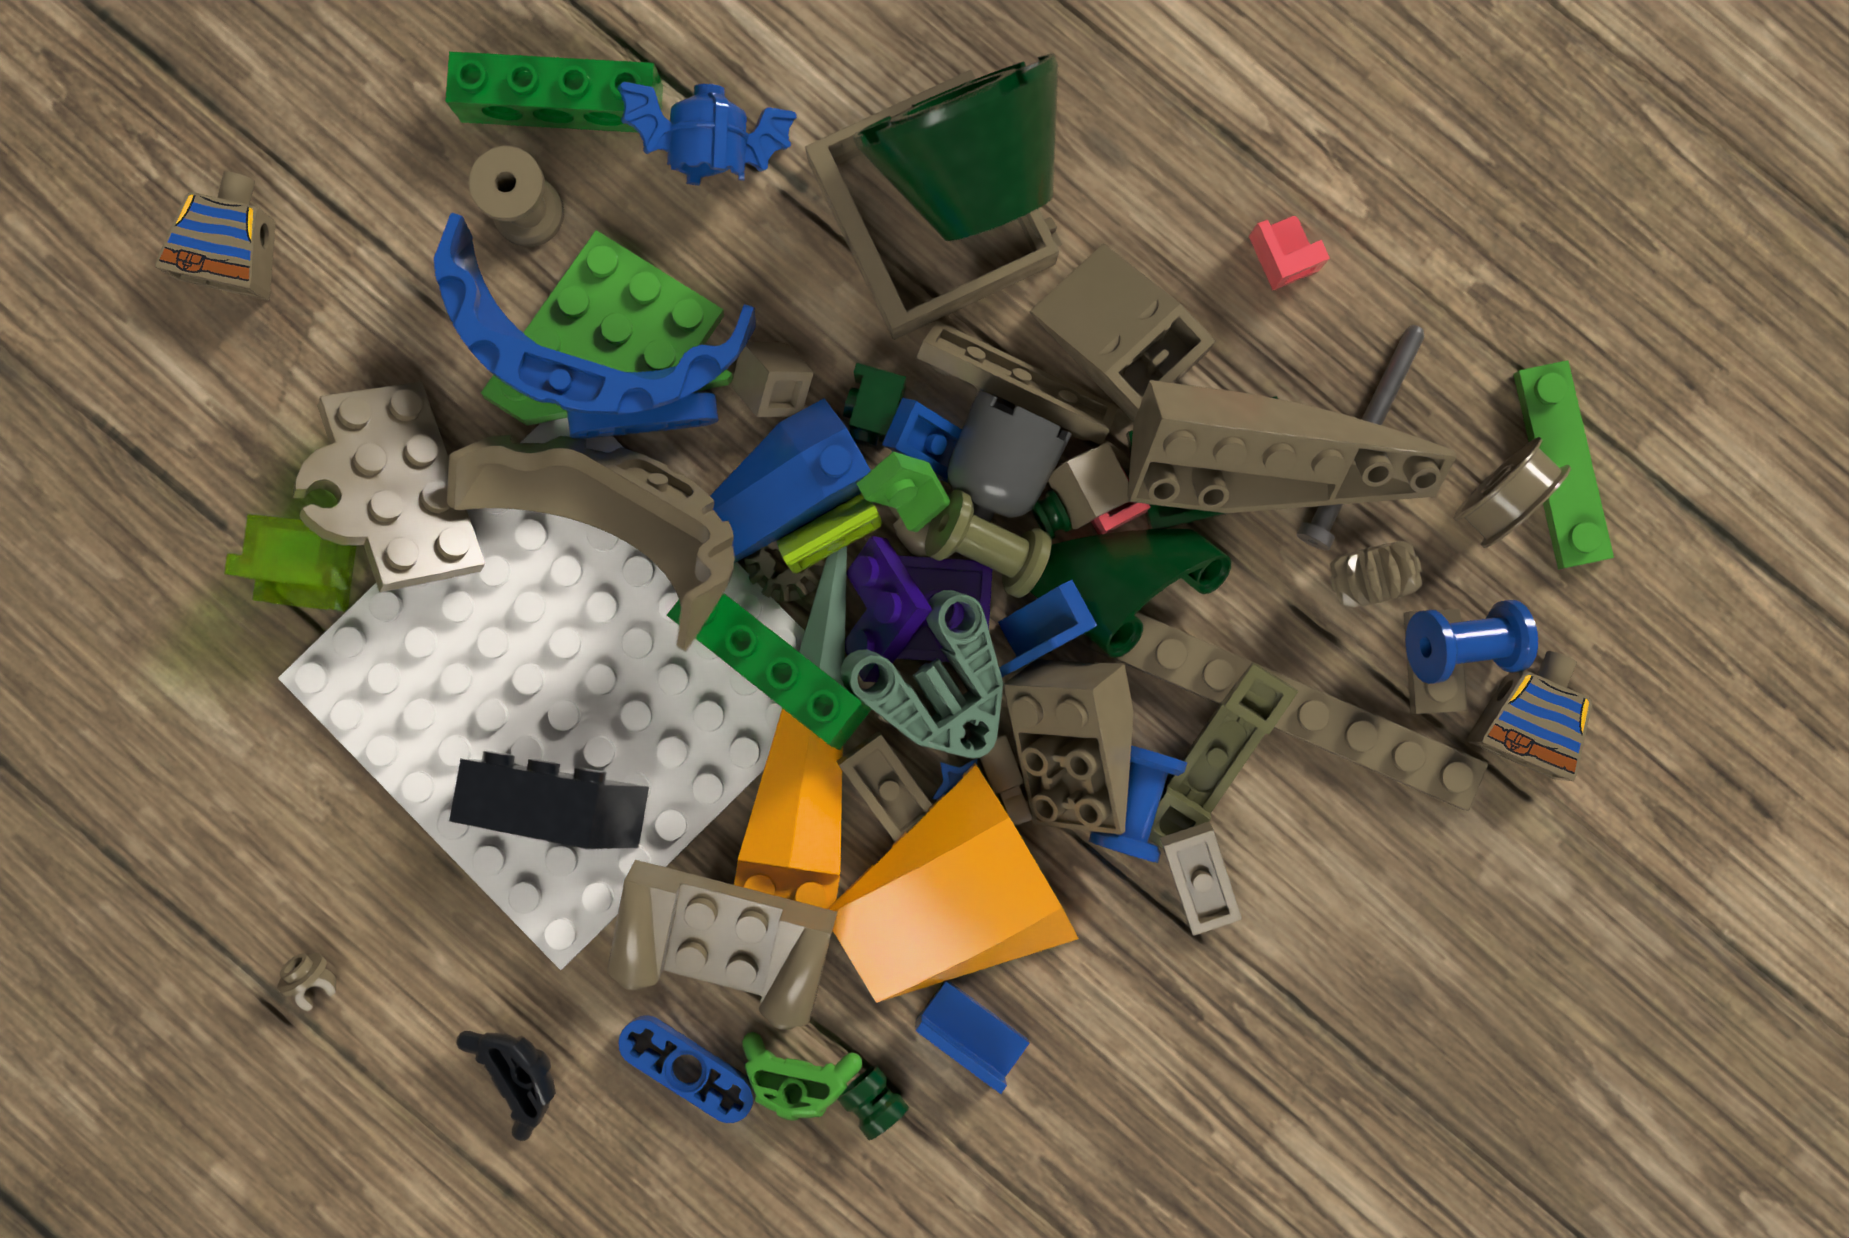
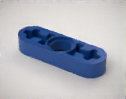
M691 393L667 405L627 414L599 415L567 410L570 437L577 439L702 427L719 421L716 396L713 393Z
M639 1016L622 1030L618 1042L622 1057L629 1064L723 1123L741 1121L750 1112L755 1101V1092L749 1078L727 1062L653 1016ZM646 1028L654 1033L651 1042L663 1051L668 1046L669 1041L677 1046L664 1061L663 1068L655 1064L661 1057V1054L655 1050L647 1048L643 1053H639L634 1049L637 1040L631 1036L632 1032L641 1034ZM692 1055L697 1058L702 1067L701 1077L692 1083L680 1081L673 1071V1064L677 1057ZM712 1069L720 1073L714 1084L724 1090H729L733 1084L741 1089L739 1099L744 1102L743 1106L734 1103L729 1109L721 1105L723 1095L713 1087H710L706 1096L698 1092L708 1081Z

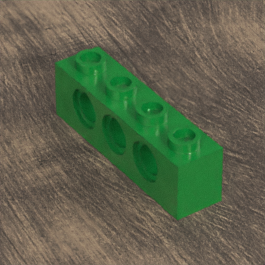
M449 51L445 102L461 123L637 132L632 126L621 121L624 113V101L617 87L622 82L650 86L655 90L659 107L662 109L663 84L655 64L649 62Z
M725 593L722 594L695 637L696 640L828 745L838 750L843 747L872 710ZM680 600L675 603L666 615L679 625L681 615Z

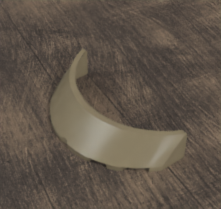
M511 435L492 436L450 454L447 505L455 510L483 508L517 509L561 516L612 534L647 556L666 575L677 593L681 604V615L676 646L685 652L688 650L726 590L734 569V534L729 521L722 522L713 510L714 500L701 487L683 474L672 472L668 469L667 465L645 455L622 447L609 453L586 448L587 439H577L568 436H559L546 443H512Z

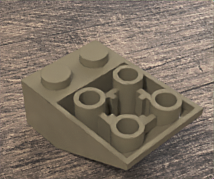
M1104 243L1030 310V314L1111 400L1119 406L1132 422L1135 420L1149 380L1176 383L1209 352L1216 342L1181 303Z
M1035 660L1003 684L1033 824L1121 835L1125 832L1134 715L1125 664Z

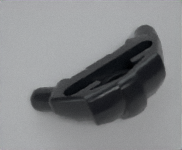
M473 1031L461 1032L456 1039L457 1047L464 1052L476 1055L475 1060L477 1063L484 1065L491 1075L496 1088L501 1096L506 1099L512 1110L510 1116L515 1121L512 1127V1136L518 1141L529 1139L534 1128L542 1121L549 1108L550 1101L556 1094L554 1079L549 1071L551 1069V1062L548 1055L544 1051L536 1049L532 1042L524 1036L515 1038L504 1033L489 1032L483 1035Z

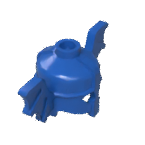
M622 82L617 87L624 101L622 123L632 126L639 132L643 140V151L645 154L657 150L666 151L667 165H671V170H678L687 175L686 184L699 186L701 177L713 176L729 169L732 173L738 175V180L744 181L745 163L751 164L759 172H763L768 168L769 158L774 152L785 150L791 146L788 135L789 129L797 117L794 111L768 107L760 113L755 128L751 134H748L746 132L747 116L745 111L727 100L725 88L715 84L695 85L694 96L673 104L670 121L664 117L659 107L656 92L652 87Z

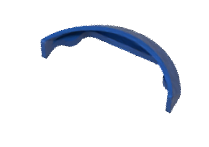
M450 214L434 256L436 280L440 287L445 308L457 333L471 353L493 375L518 392L541 403L557 404L562 409L599 415L627 414L654 409L684 398L701 389L724 372L739 357L756 328L755 307L744 304L732 336L722 345H699L692 347L683 354L678 365L674 367L645 372H623L540 346L520 331L507 318L490 294L477 263L472 241L473 236L462 215Z

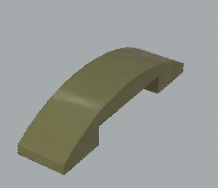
M1252 662L1220 703L1183 757L1182 761L1187 762L1185 773L1179 776L1172 775L1164 787L1149 840L1163 848L1160 840L1161 837L1210 822L1211 812L1264 735L1271 733L1297 695V689Z

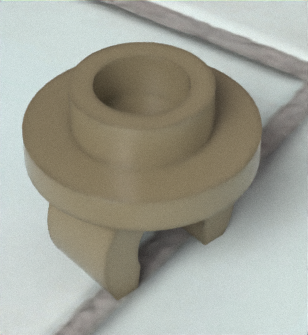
M302 953L290 959L280 971L281 979L277 989L284 997L294 996L296 1004L301 1009L309 1011L313 1008L314 996L307 989L318 986L323 988L331 997L336 993V978L331 971L325 969L327 962L320 953H311L309 955Z

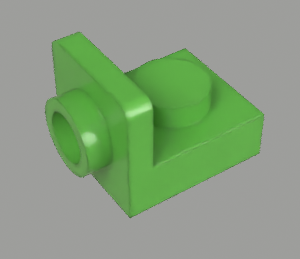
M894 451L857 483L866 501L896 508L907 530L918 532L950 504V499L929 462Z

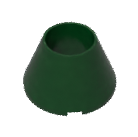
M1055 54L1042 55L1038 57V62L1028 66L1022 61L913 104L912 109L901 113L893 119L887 116L855 133L853 139L856 147L945 241H954L974 236L1025 216L1042 207L1053 198L1058 63Z

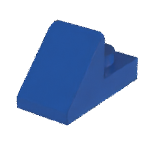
M902 398L882 445L892 452L929 462L937 478L948 483L946 472L948 462L962 429L918 401Z

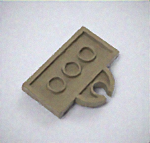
M422 381L320 396L317 407L330 445L316 449L303 461L293 487V498H305L313 490L324 489L335 496L338 504L332 508H321L313 504L303 507L299 515L303 523L322 539L340 545H364L379 593L481 572L485 561L467 509L455 510L447 505L449 458Z

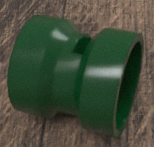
M877 1065L870 1067L850 1082L838 1098V1101L846 1111L854 1112L859 1118L858 1127L869 1141L887 1131L909 1109V1106L899 1094L891 1093L887 1088V1078Z

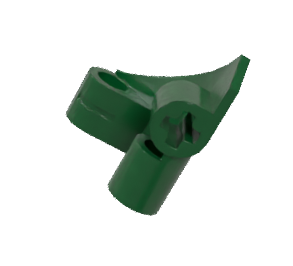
M1145 529L1099 534L1052 544L1044 572L1030 592L1039 598L1056 587L1073 580L1097 624L1096 627L1084 634L1110 657L1117 658L1130 652L1140 640L1143 633V623L1135 614L1150 599L1180 578L1197 592L1209 594L1224 583L1230 573L1232 561L1228 555L1192 529Z

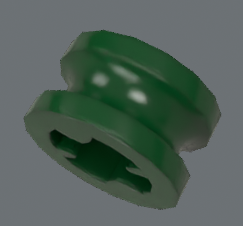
M1053 489L1045 492L1046 497L1043 500H1038L1031 511L1039 528L1049 533L1052 540L1055 538L1057 530L1068 532L1072 530V525L1057 494Z

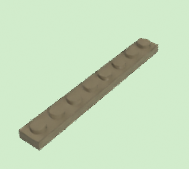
M1138 612L1135 616L1143 623V633L1136 646L1122 657L1113 658L1093 641L1089 645L1091 650L1219 705L1252 664V661ZM1259 665L1298 690L1297 695L1274 729L1459 809L1470 810L1488 763Z

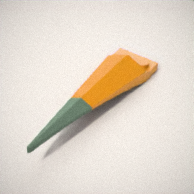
M847 546L826 558L799 650L801 654L843 687L844 685L840 678V668L845 659ZM783 708L738 856L734 885L828 909L837 899L840 879L842 769L838 765L837 760L843 757V747L838 750L828 745Z

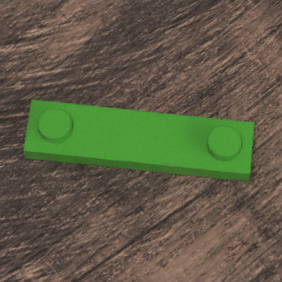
M1569 361L1515 372L1513 376L1528 441L1530 442L1540 437L1542 443L1539 448L1559 468L1564 465L1571 467L1568 476L1543 503L1558 570L1614 558Z

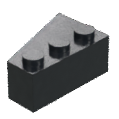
M483 751L482 760L460 759L449 822L583 849L639 848L649 786L606 780L607 772L592 769L574 768V774L559 772V763L528 759L527 766L515 765V755L500 752Z

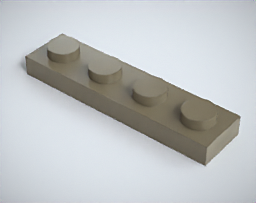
M936 321L923 340L916 357L928 363L936 372L943 375H954L975 385L978 391L1000 397L1065 428L1073 437L1083 441H1092L1102 445L1119 409V406L939 321Z

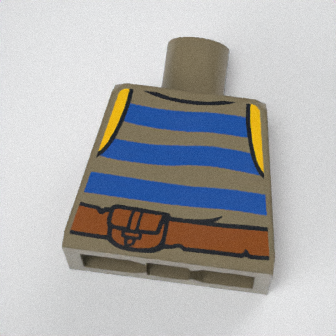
M225 171L217 197L189 192L185 195L157 257L155 267L179 281L269 301L275 222L274 219L260 208L250 205L255 181L247 176Z
M1547 651L1537 675L1524 670L1508 673L1469 733L1466 742L1552 779L1574 781L1579 768L1592 708V700L1589 697L1567 688L1577 661L1563 654Z

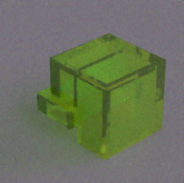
M247 514L242 555L227 553L224 574L255 580L253 601L346 612L349 606L357 545H340L322 539L309 529L302 520Z

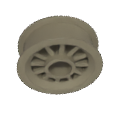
M1540 437L1524 445L1503 462L1469 495L1454 514L1453 519L1455 521L1465 518L1484 537L1481 543L1483 548L1497 543L1523 523L1556 491L1568 476L1571 467L1564 465L1559 468L1539 448L1542 443Z

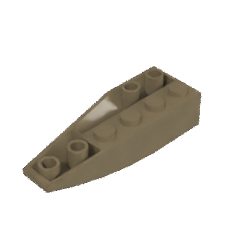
M1149 380L1133 424L1128 498L1129 502L1220 513H1237L1435 497L1457 456L1452 449L1410 434L1352 416L1296 402L1250 393Z

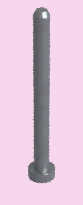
M1411 325L1405 330L1362 420L1382 425L1424 339V330L1421 327ZM1343 504L1319 506L1311 523L1303 522L1296 534L1297 537L1313 547L1329 550L1335 539L1334 535L1330 533V529Z

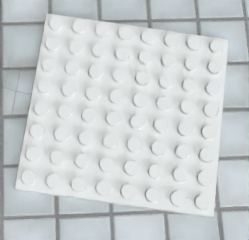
M568 418L540 423L521 443H546L559 436L570 437ZM613 436L588 438L586 448L607 453L620 447L624 448ZM499 508L467 509L485 561L481 572L379 593L375 583L278 679L541 951L562 970L618 915L624 880L635 860L667 867L764 771L782 707L698 640L694 639L686 652L676 646L679 625L666 615L679 600L677 593L659 567L627 542L591 525L547 513ZM737 562L734 563L732 576L724 593L799 651L805 631L771 596L768 598L761 594L763 588L758 583L752 584L748 578L749 574ZM483 751H493L515 755V765L527 766L528 759L559 763V772L574 774V768L592 769L607 772L606 780L649 786L639 848L583 849L449 822L460 759L482 760Z

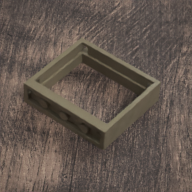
M971 69L805 146L811 170L893 340L1056 265L1059 255L1058 246L1062 245L1056 232L1057 226L1051 217L1044 219L1038 208L1017 219L1031 246L1032 253L906 311L837 165L863 154L854 142L853 135L887 116L893 119L901 113L912 109L913 104L976 79Z

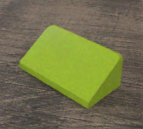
M861 493L780 538L777 541V546L792 573L797 574L878 529L883 523L875 505L870 501H866Z

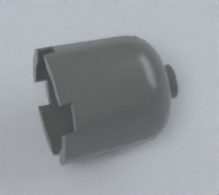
M978 391L948 462L946 470L948 483L953 491L959 489L969 494L973 502L974 515L989 522L992 521L995 513L1010 518L1022 516L1031 511L1037 503L1072 434L1061 430V427L1021 407L1015 406V409H1012L996 401L997 397L983 391Z

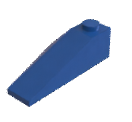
M825 398L779 422L710 495L714 500L713 510L722 522L729 521L734 534V563L861 494L857 483L871 470L848 429Z

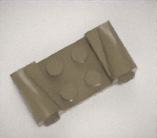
M635 860L623 884L607 968L608 974L620 986L629 990H641L655 985L664 970L761 995L759 1011L763 1017L779 1029H794L797 1026L806 1025L810 1021L837 911Z

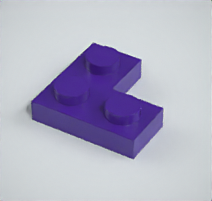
M871 536L846 572L867 609L846 637L845 652L849 655L857 650H870L888 659L893 664L930 614L932 608L888 539ZM869 663L859 671V676L863 682H877L879 668L876 663Z

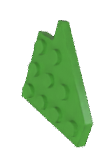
M596 230L523 333L540 346L623 372L655 371L677 366L685 352L692 347L705 345L723 319L724 310ZM726 369L718 377L697 391L729 385L733 379L732 373ZM495 375L492 376L481 392L485 400L527 426L567 418V410L562 409L559 405L536 401L508 386Z

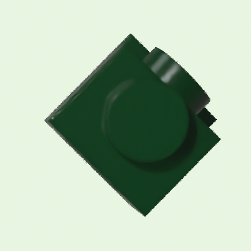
M856 363L854 378L855 382L861 385L860 389L850 388L843 417L850 418L849 433L855 443L875 448L878 441H884L904 396L906 377Z

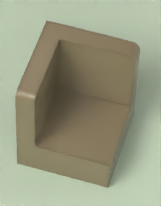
M747 342L737 360L732 379V388L756 417H790L803 410L814 372L786 343Z
M1108 442L1065 462L1052 472L1048 480L1065 508L1071 525L1075 530L1129 502V481Z

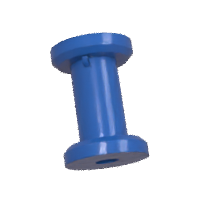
M1517 600L1497 602L1490 609L1486 619L1449 623L1436 610H1425L1415 613L1408 623L1405 638L1406 652L1413 672L1421 681L1427 684L1446 681L1451 676L1456 664L1493 660L1503 671L1509 673L1527 670L1536 658L1538 631L1529 609Z
M1131 745L1125 832L1119 835L1091 831L1088 842L1140 859L1159 863L1161 851L1158 846L1148 843L1167 775L1179 776L1185 773L1187 762Z

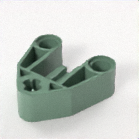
M943 590L936 593L929 600L928 604L932 611L926 620L933 634L943 647L941 648L943 654L968 690L965 694L962 695L939 658L930 663L926 662L918 668V672L913 674L914 679L937 712L932 717L912 687L904 682L894 665L888 659L873 651L857 650L850 653L842 663L840 678L844 687L916 744L967 758H980L993 749L997 740L1003 680L981 604L975 598L953 590ZM960 602L964 609L963 620L957 627L949 629L945 623V613L952 604ZM869 663H876L879 668L877 682L872 687L861 689L858 685L859 671ZM969 721L972 723L970 727L972 736L965 740L962 738L966 734L963 725Z

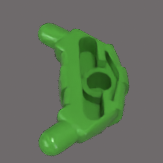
M756 1032L747 1033L742 1040L743 1049L748 1060L745 1064V1069L756 1095L755 1101L765 1108L776 1112L777 1116L785 1120L795 1121L799 1118L823 1116L827 1107L836 1102L847 1088V1083L862 1067V1059L857 1053L845 1055L836 1065L828 1063L821 1067L804 1060L790 1058L785 1060L776 1057L774 1053L765 1048L761 1036Z

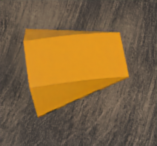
M976 763L962 775L963 778L946 795L943 794L928 809L929 812L908 832H905L875 865L872 864L828 908L829 910L837 911L833 932L876 1003L1079 939L1059 900Z

